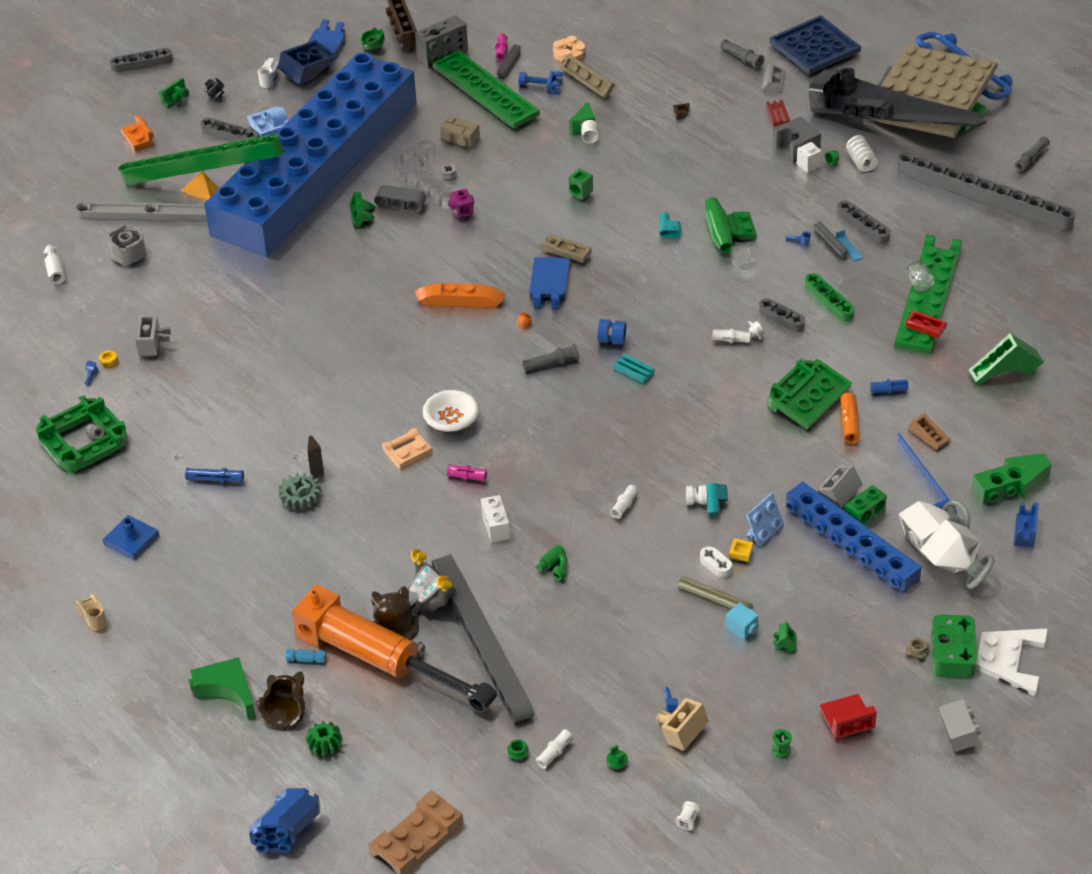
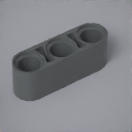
M382 185L374 198V202L381 208L419 213L426 202L427 196L420 190Z

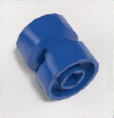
M600 319L597 341L599 343H609L612 341L613 344L624 345L627 322L616 320L612 323L611 320ZM609 329H612V335H609Z

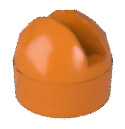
M526 312L519 314L517 325L520 328H528L532 325L530 314Z

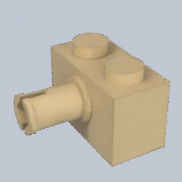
M685 698L673 713L660 710V713L658 712L657 722L663 724L661 728L667 744L681 750H685L709 722L703 704Z

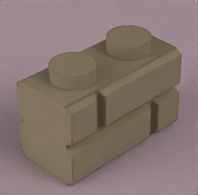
M449 116L440 127L442 140L472 148L480 138L478 124Z

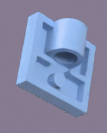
M278 106L247 116L249 124L257 131L259 137L276 134L288 122L284 108Z

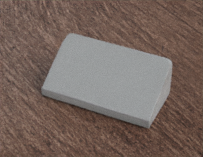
M771 63L764 72L762 90L781 92L785 70Z

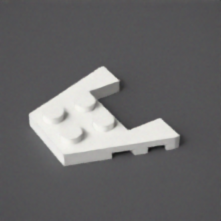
M1047 629L982 632L975 669L997 680H1000V678L1010 682L1012 687L1017 689L1021 687L1027 690L1029 695L1035 696L1039 676L1018 673L1017 668L1022 645L1044 648Z

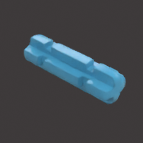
M287 649L285 658L287 661H295L297 659V662L314 663L316 661V663H325L326 652Z

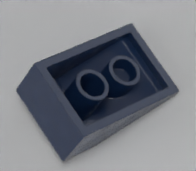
M313 40L282 51L280 53L278 69L296 83L303 84L313 80L335 61L338 55L318 41Z

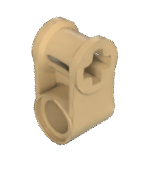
M92 593L90 597L84 600L75 601L80 616L92 631H101L107 626L103 607L95 593Z

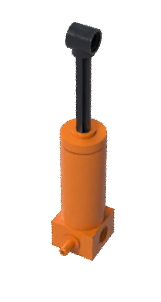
M317 584L292 610L296 638L318 649L326 642L397 678L404 677L412 669L467 696L470 706L478 712H485L497 697L496 690L487 683L474 684L472 686L417 659V643L341 607L340 595Z

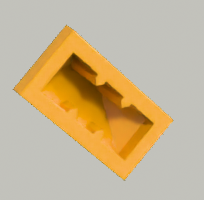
M202 171L186 184L182 192L208 200L219 188Z

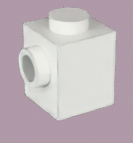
M812 142L797 148V165L806 173L821 167L822 151Z

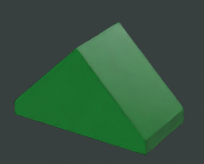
M586 103L569 120V134L582 133L581 125L584 121H595L590 103Z

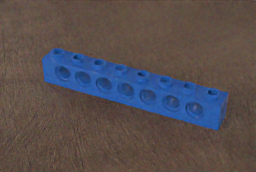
M802 481L786 493V507L789 511L801 517L804 522L812 525L819 533H823L833 543L838 544L848 554L860 560L863 565L871 568L878 576L886 579L895 588L904 593L920 581L922 566Z

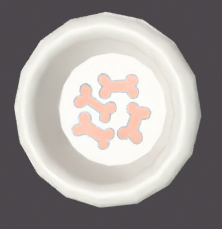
M459 390L438 392L431 396L423 406V417L427 424L436 430L445 432L459 431L467 428L475 422L479 414V406L474 397Z

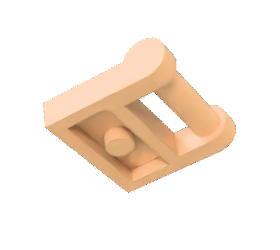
M417 428L410 429L409 433L390 442L382 443L384 452L399 469L433 453L432 447L420 435ZM412 439L414 440V441H412V442H410V443H408V444H406V445H404V446H402V447H400V448H398V449H396V450L393 449V448H396V447H398V446H400V445H402V444H404V443H406V442H408V441H410V440H412Z

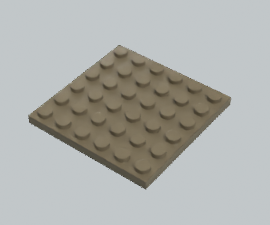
M906 45L881 84V87L920 99L971 111L996 71L998 64L995 61ZM867 119L953 138L962 126Z

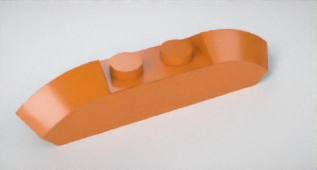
M435 283L414 291L420 303L432 306L497 307L506 295L497 288L484 284Z

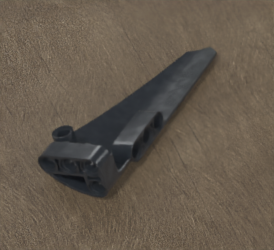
M843 68L840 71L825 69L809 85V101L812 113L840 114L848 118L962 126L987 124L981 113L920 99L855 78V70L853 68Z

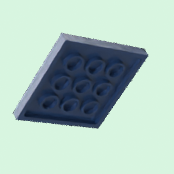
M822 15L769 38L771 45L809 75L861 52V46Z

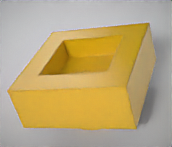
M734 538L729 551V558L749 562L753 550V542Z

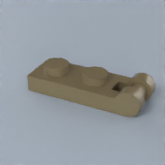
M552 234L548 235L546 242L540 245V250L543 253L551 252L584 263L592 253L591 247Z

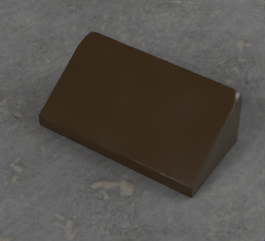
M311 435L308 438L307 455L310 475H313L315 478L324 474L321 447Z

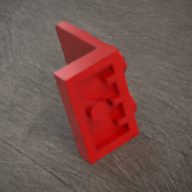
M859 694L820 704V710L835 739L870 730L876 726L877 711L875 707L870 706L866 708Z

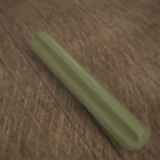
M681 577L678 581L679 588L732 609L740 602L753 610L752 603L686 577Z

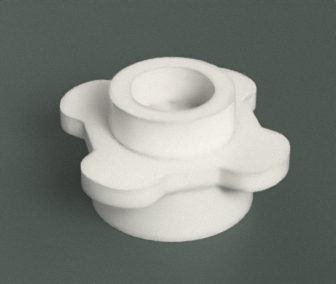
M749 321L750 328L748 330L754 338L757 336L759 340H762L760 336L764 334V330L757 321L754 323Z

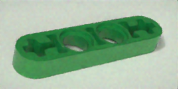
M810 273L806 275L805 288L839 319L849 321L854 318V306L818 274ZM825 290L828 293H821L820 291ZM836 300L839 303H832L831 301Z

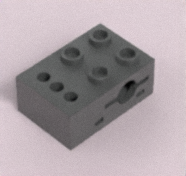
M457 15L415 32L417 59L427 68L432 67L433 62L457 50L462 53L468 51L467 24Z

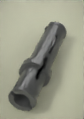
M1041 137L1036 144L1021 155V158L1015 163V168L1018 171H1024L1049 146V139Z

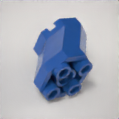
M286 788L280 797L279 794L276 795L274 804L250 825L249 836L251 844L256 846L255 849L259 852L290 851L291 846L296 843V835L320 814L319 796L315 793L314 797L309 795V790L305 788Z

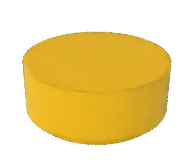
M111 350L102 352L99 356L101 366L106 368L115 366L118 363L117 353Z

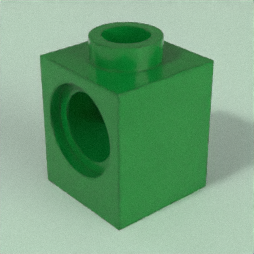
M579 168L568 177L570 194L583 200L593 192L592 174Z

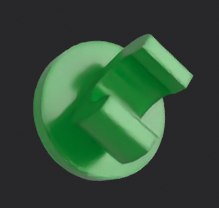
M615 745L609 749L606 762L613 769H621L627 765L628 756L624 751L618 750V745Z

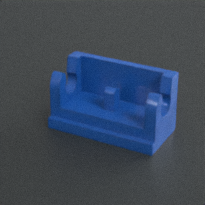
M1025 503L1020 505L1019 513L1016 516L1014 545L1034 547L1039 503H1033L1031 510L1025 509Z

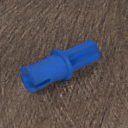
M887 379V381L870 382L871 394H891V392L908 390L909 388L908 380L906 379L894 381Z

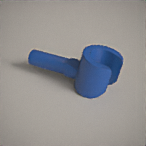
M805 231L802 232L801 236L786 235L785 239L800 241V244L806 246L810 241L811 233Z
M90 360L85 365V370L88 371L85 385H89L93 374L98 372L96 362Z
M664 687L666 710L675 711L678 707V699L671 698L669 687Z

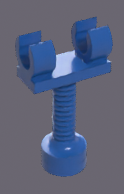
M550 71L549 78L528 76L527 72H520L518 84L524 86L528 82L547 84V92L550 93L551 91L556 94L560 92L561 88L555 87H560L563 78H557V76L563 77V73L561 71Z

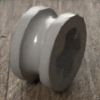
M445 164L441 167L443 179L452 180L457 176L455 165Z

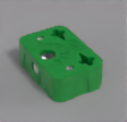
M935 615L931 631L933 673L937 676L971 677V674H975L977 661L974 618L967 615Z

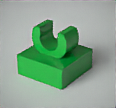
M787 622L779 624V631L773 634L777 640L773 642V645L777 649L785 647L789 652L797 650V634Z

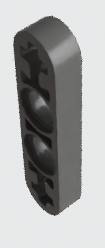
M161 48L111 58L109 63L112 71L119 72L168 63L173 60L171 49Z
M204 118L200 122L203 133L233 142L258 137V133L255 130L217 119Z
M840 201L837 204V214L879 243H886L890 240V229L849 201Z

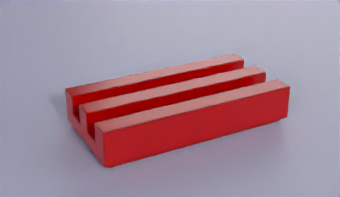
M913 310L906 320L905 326L940 338L944 329L947 328V322Z

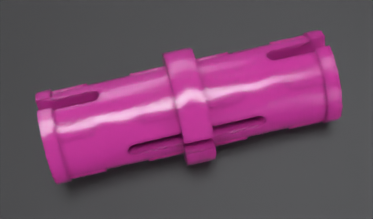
M504 33L497 36V43L495 45V58L498 61L504 60L508 50V36Z
M449 464L447 476L463 478L466 481L473 479L485 482L487 479V469L471 468L470 465L463 467Z

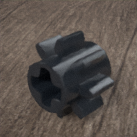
M209 78L204 83L207 86L204 90L211 98H220L225 93L222 90L225 86L218 78L214 80Z

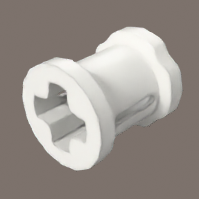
M686 801L682 806L683 811L675 821L680 829L692 831L694 829V822L700 816L702 810L696 803Z

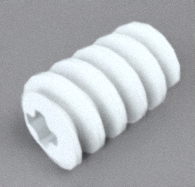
M857 135L848 141L846 150L857 165V168L863 172L873 170L878 163V158L865 138Z

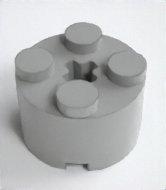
M121 225L110 231L108 244L114 261L121 263L122 266H130L132 263L146 257L143 232L139 227Z

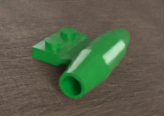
M711 197L705 201L707 225L711 237L721 253L732 251V236L737 237L739 240H756L757 233L750 212H732L726 215L717 198Z

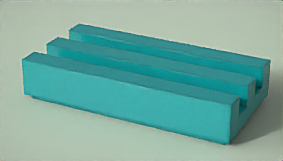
M626 354L622 355V359H618V363L615 362L613 364V369L643 384L654 374L653 367Z

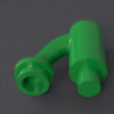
M558 544L555 545L539 559L540 563L536 565L537 570L540 572L544 569L548 570L560 561V565L554 568L552 574L556 580H564L567 577L565 571L568 562L564 548Z

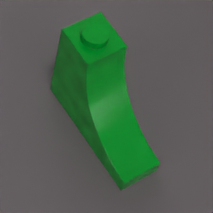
M1010 333L970 368L969 371L975 382L981 385L988 379L1004 372L1022 371L1031 374L1044 361L1035 348Z
M239 657L190 670L192 679H188L191 692H196L197 699L203 697L224 698L241 707L247 719L256 717L254 704Z

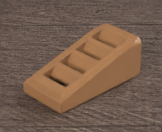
M925 413L912 420L908 427L910 432L935 450L951 440Z

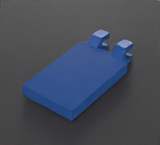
M323 19L320 23V29L314 30L308 42L316 40L337 55L345 41V29H343L345 24L344 22H338L335 26V31H332L330 26H328L329 20Z
M534 257L529 297H533V306L535 308H541L542 298H551L552 308H559L560 298H566L570 258Z

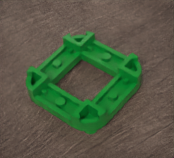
M85 395L78 398L79 403L51 418H48L46 415L39 418L40 423L36 428L39 443L61 468L67 470L68 473H75L77 470L95 463L128 444V435L124 421L120 422L107 408L104 399L100 396L98 399H86ZM88 419H91L95 425L103 427L105 436L78 450L73 446L70 447L59 435Z

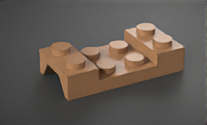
M432 790L416 803L417 808L389 833L384 830L369 843L370 855L373 857L381 856L391 864L396 874H408L464 824L463 813Z

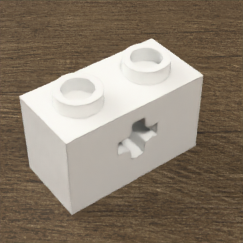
M497 495L481 499L482 516L490 542L494 543L510 539L509 521L501 496Z

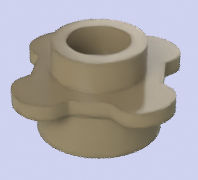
M914 638L910 640V646L906 648V654L924 659L926 657V650H929L930 646L925 640Z

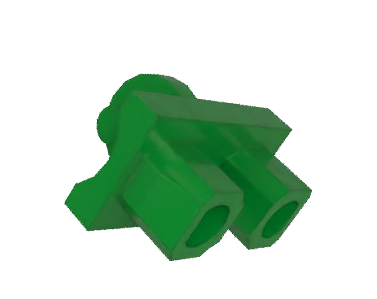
M184 78L178 79L158 92L159 99L164 102L165 107H169L178 100L184 99L185 95L189 93L185 86Z

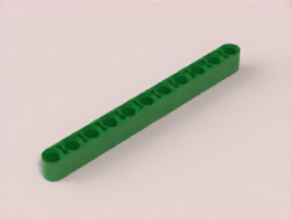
M272 134L131 161L119 166L118 171L125 184L130 185L274 158L283 154L285 149L278 135Z

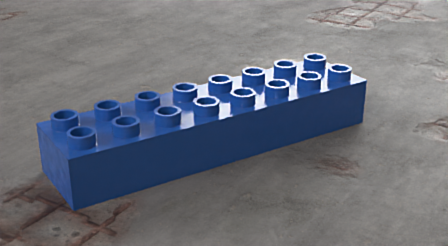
M357 53L323 88L277 131L276 134L285 149L283 154L274 158L245 163L204 203L209 235L268 257L417 103L414 71L400 67L395 62H385L373 58L368 53Z

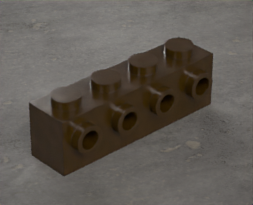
M387 0L386 15L389 17L390 25L393 26V32L396 35L398 44H401L403 50L416 48L415 32H417L405 0Z

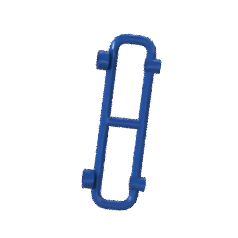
M927 32L916 38L918 47L934 50L929 42L925 43L923 41L934 38L954 53L971 57L956 46L957 37L954 33L943 36L937 32ZM993 74L990 80L1005 91L992 93L988 91L986 86L981 94L992 100L1008 97L1012 93V77L1008 74L1000 77Z

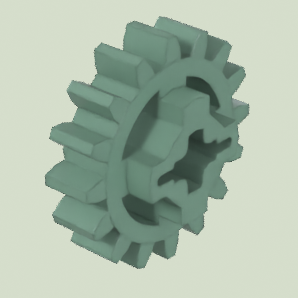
M296 473L295 477L289 475V480L283 479V484H279V498H281L282 504L286 503V507L292 505L293 509H296L297 506L304 509L305 505L311 507V502L317 503V498L321 497V486L318 479H314L313 475L307 477L306 473L302 476Z

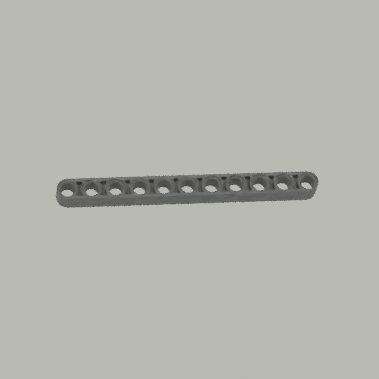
M904 152L899 155L898 173L1063 231L1073 229L1076 213L1070 207L912 153Z
M449 554L432 560V567L437 569L443 576H448V581H451L452 586L457 590L448 600L512 722L517 723L534 717V710L526 692L453 556Z

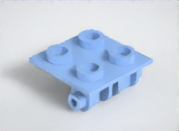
M773 493L769 494L746 514L751 527L747 531L746 538L749 541L754 540L757 547L764 544L784 526Z

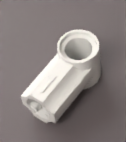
M269 58L265 61L263 67L258 69L259 85L262 88H270L274 85V77L278 71L279 63L275 58Z

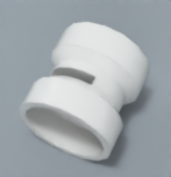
M593 120L584 121L581 125L582 140L585 143L596 142L598 140L597 122Z
M700 485L696 488L686 486L687 505H694V503L707 505L706 485Z

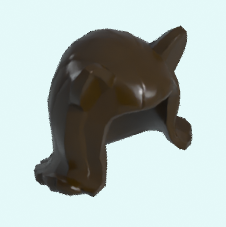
M402 586L397 592L383 595L376 591L372 592L371 602L374 606L373 622L409 640L412 639L418 630V617L412 615L409 590L406 586Z
M302 671L297 672L293 676L279 675L276 677L272 674L268 676L266 680L267 690L263 697H259V700L256 701V706L261 714L260 717L270 727L281 730L287 728L289 730L303 720L305 715V701L303 698L305 679Z

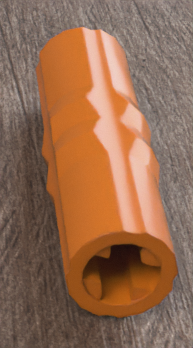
M844 393L840 399L843 437L846 443L855 444L860 440L857 398L853 393Z

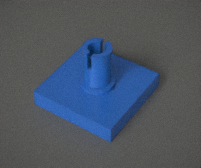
M127 515L102 540L105 546L135 560L159 536V531Z

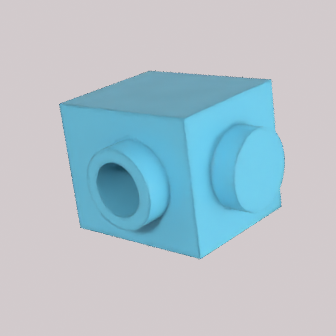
M740 602L726 614V628L745 640L758 630V614Z

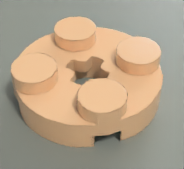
M568 36L553 43V56L563 62V59H566L568 54L578 60L584 57L585 45L582 41L576 39L575 36Z

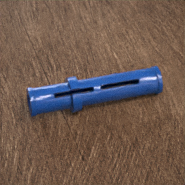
M186 468L185 479L221 481V483H226L227 481L243 483L244 470Z

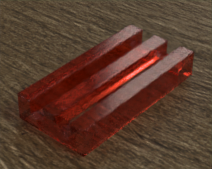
M779 100V103L773 101V104H770V101L766 102V108L773 127L790 121L783 100ZM772 108L775 109L779 122H777Z

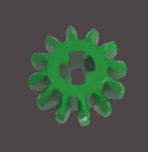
M323 720L322 724L314 723V728H308V734H306L305 739L310 752H314L316 756L322 754L325 757L327 753L334 755V750H340L342 734L339 727L334 726L332 721L326 724Z

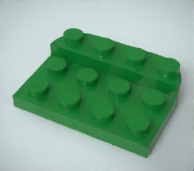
M799 359L790 372L777 384L774 383L772 385L767 406L775 413L780 410L808 430L851 388L852 382L818 359H815V361Z

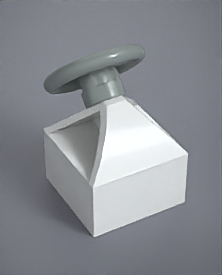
M956 500L946 503L942 509L918 501L899 513L905 537L927 561L930 560L920 549L945 519L963 525L968 529L970 527V514L967 507L962 502ZM954 506L961 509L964 519H960L956 515Z
M947 519L944 520L920 549L935 566L955 573L964 570L970 575L966 582L968 589L976 588L987 577L995 561L992 555L985 556L981 561L977 560L975 557L981 545L980 540L967 527Z

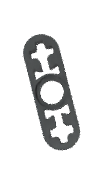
M769 298L762 299L759 302V313L792 331H802L805 328V317L800 313ZM784 313L786 316H778L777 314Z

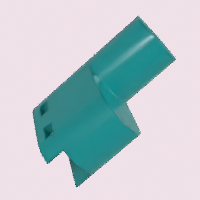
M661 213L659 215V235L664 238L680 237L681 223L676 220H670L668 213Z
M718 483L706 484L708 514H719V502L728 501L727 485Z

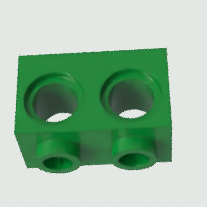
M871 485L845 504V512L866 526L886 511L887 495L874 485Z

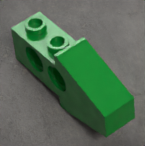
M1044 453L1006 458L1004 466L974 474L972 489L982 504L994 502L1017 493L1021 498H1024L1049 478L1051 462Z

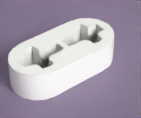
M709 546L704 547L700 551V562L713 574L720 578H726L731 575V561L717 549Z

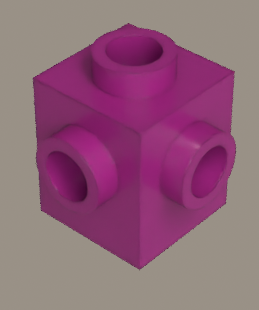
M467 188L450 192L448 205L450 210L454 211L457 219L474 215V197L472 194H469Z

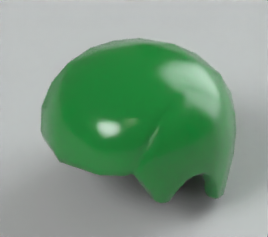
M373 27L372 30L364 32L360 38L362 46L368 50L381 48L385 42L382 28L378 30L376 27Z

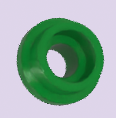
M515 739L508 745L507 753L510 758L521 760L528 755L529 748L523 740Z

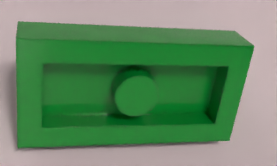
M354 191L349 206L353 226L361 227L362 222L371 221L375 218L368 210H372L376 206L362 199L361 192Z

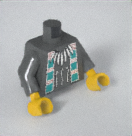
M420 549L412 550L411 558L415 561V573L408 587L409 592L415 597L410 602L412 611L417 614L423 606L430 611H435L437 608L446 605L448 599L457 590L452 586V582L448 581V576H443L437 569L423 562L427 558L425 552H421Z

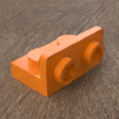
M135 115L136 123L121 128V131L133 150L138 151L153 145L152 138L154 134L152 129L147 127L146 121L141 119L139 115Z

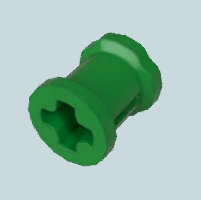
M784 729L776 730L772 735L774 742L772 753L776 757L785 758L791 753V746L789 744L792 741V735Z

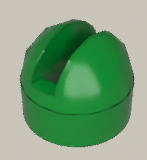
M832 150L825 153V160L829 165H833L839 161L840 155L837 151Z

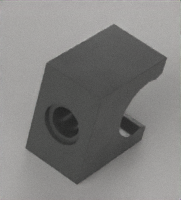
M801 116L773 128V146L780 148L783 145H790L789 160L793 163L797 161V148L810 142L819 149L821 148V133Z

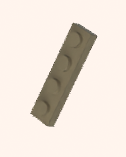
M568 54L560 67L606 99L615 87L614 83L570 54Z

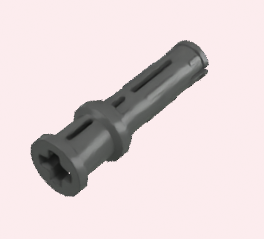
M724 39L720 44L721 49L741 58L744 63L753 65L755 69H760L764 64V56L755 54L751 49L746 50L727 39Z
M572 344L567 348H557L555 352L522 360L524 371L527 372L555 363L564 364L565 361L572 359L579 360V353L576 345Z

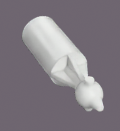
M48 244L45 251H43L44 255H48L45 258L48 277L52 284H60L65 280L61 258L55 254L57 247Z

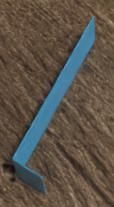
M845 230L836 232V238L849 250V256L853 261L863 258L845 236Z

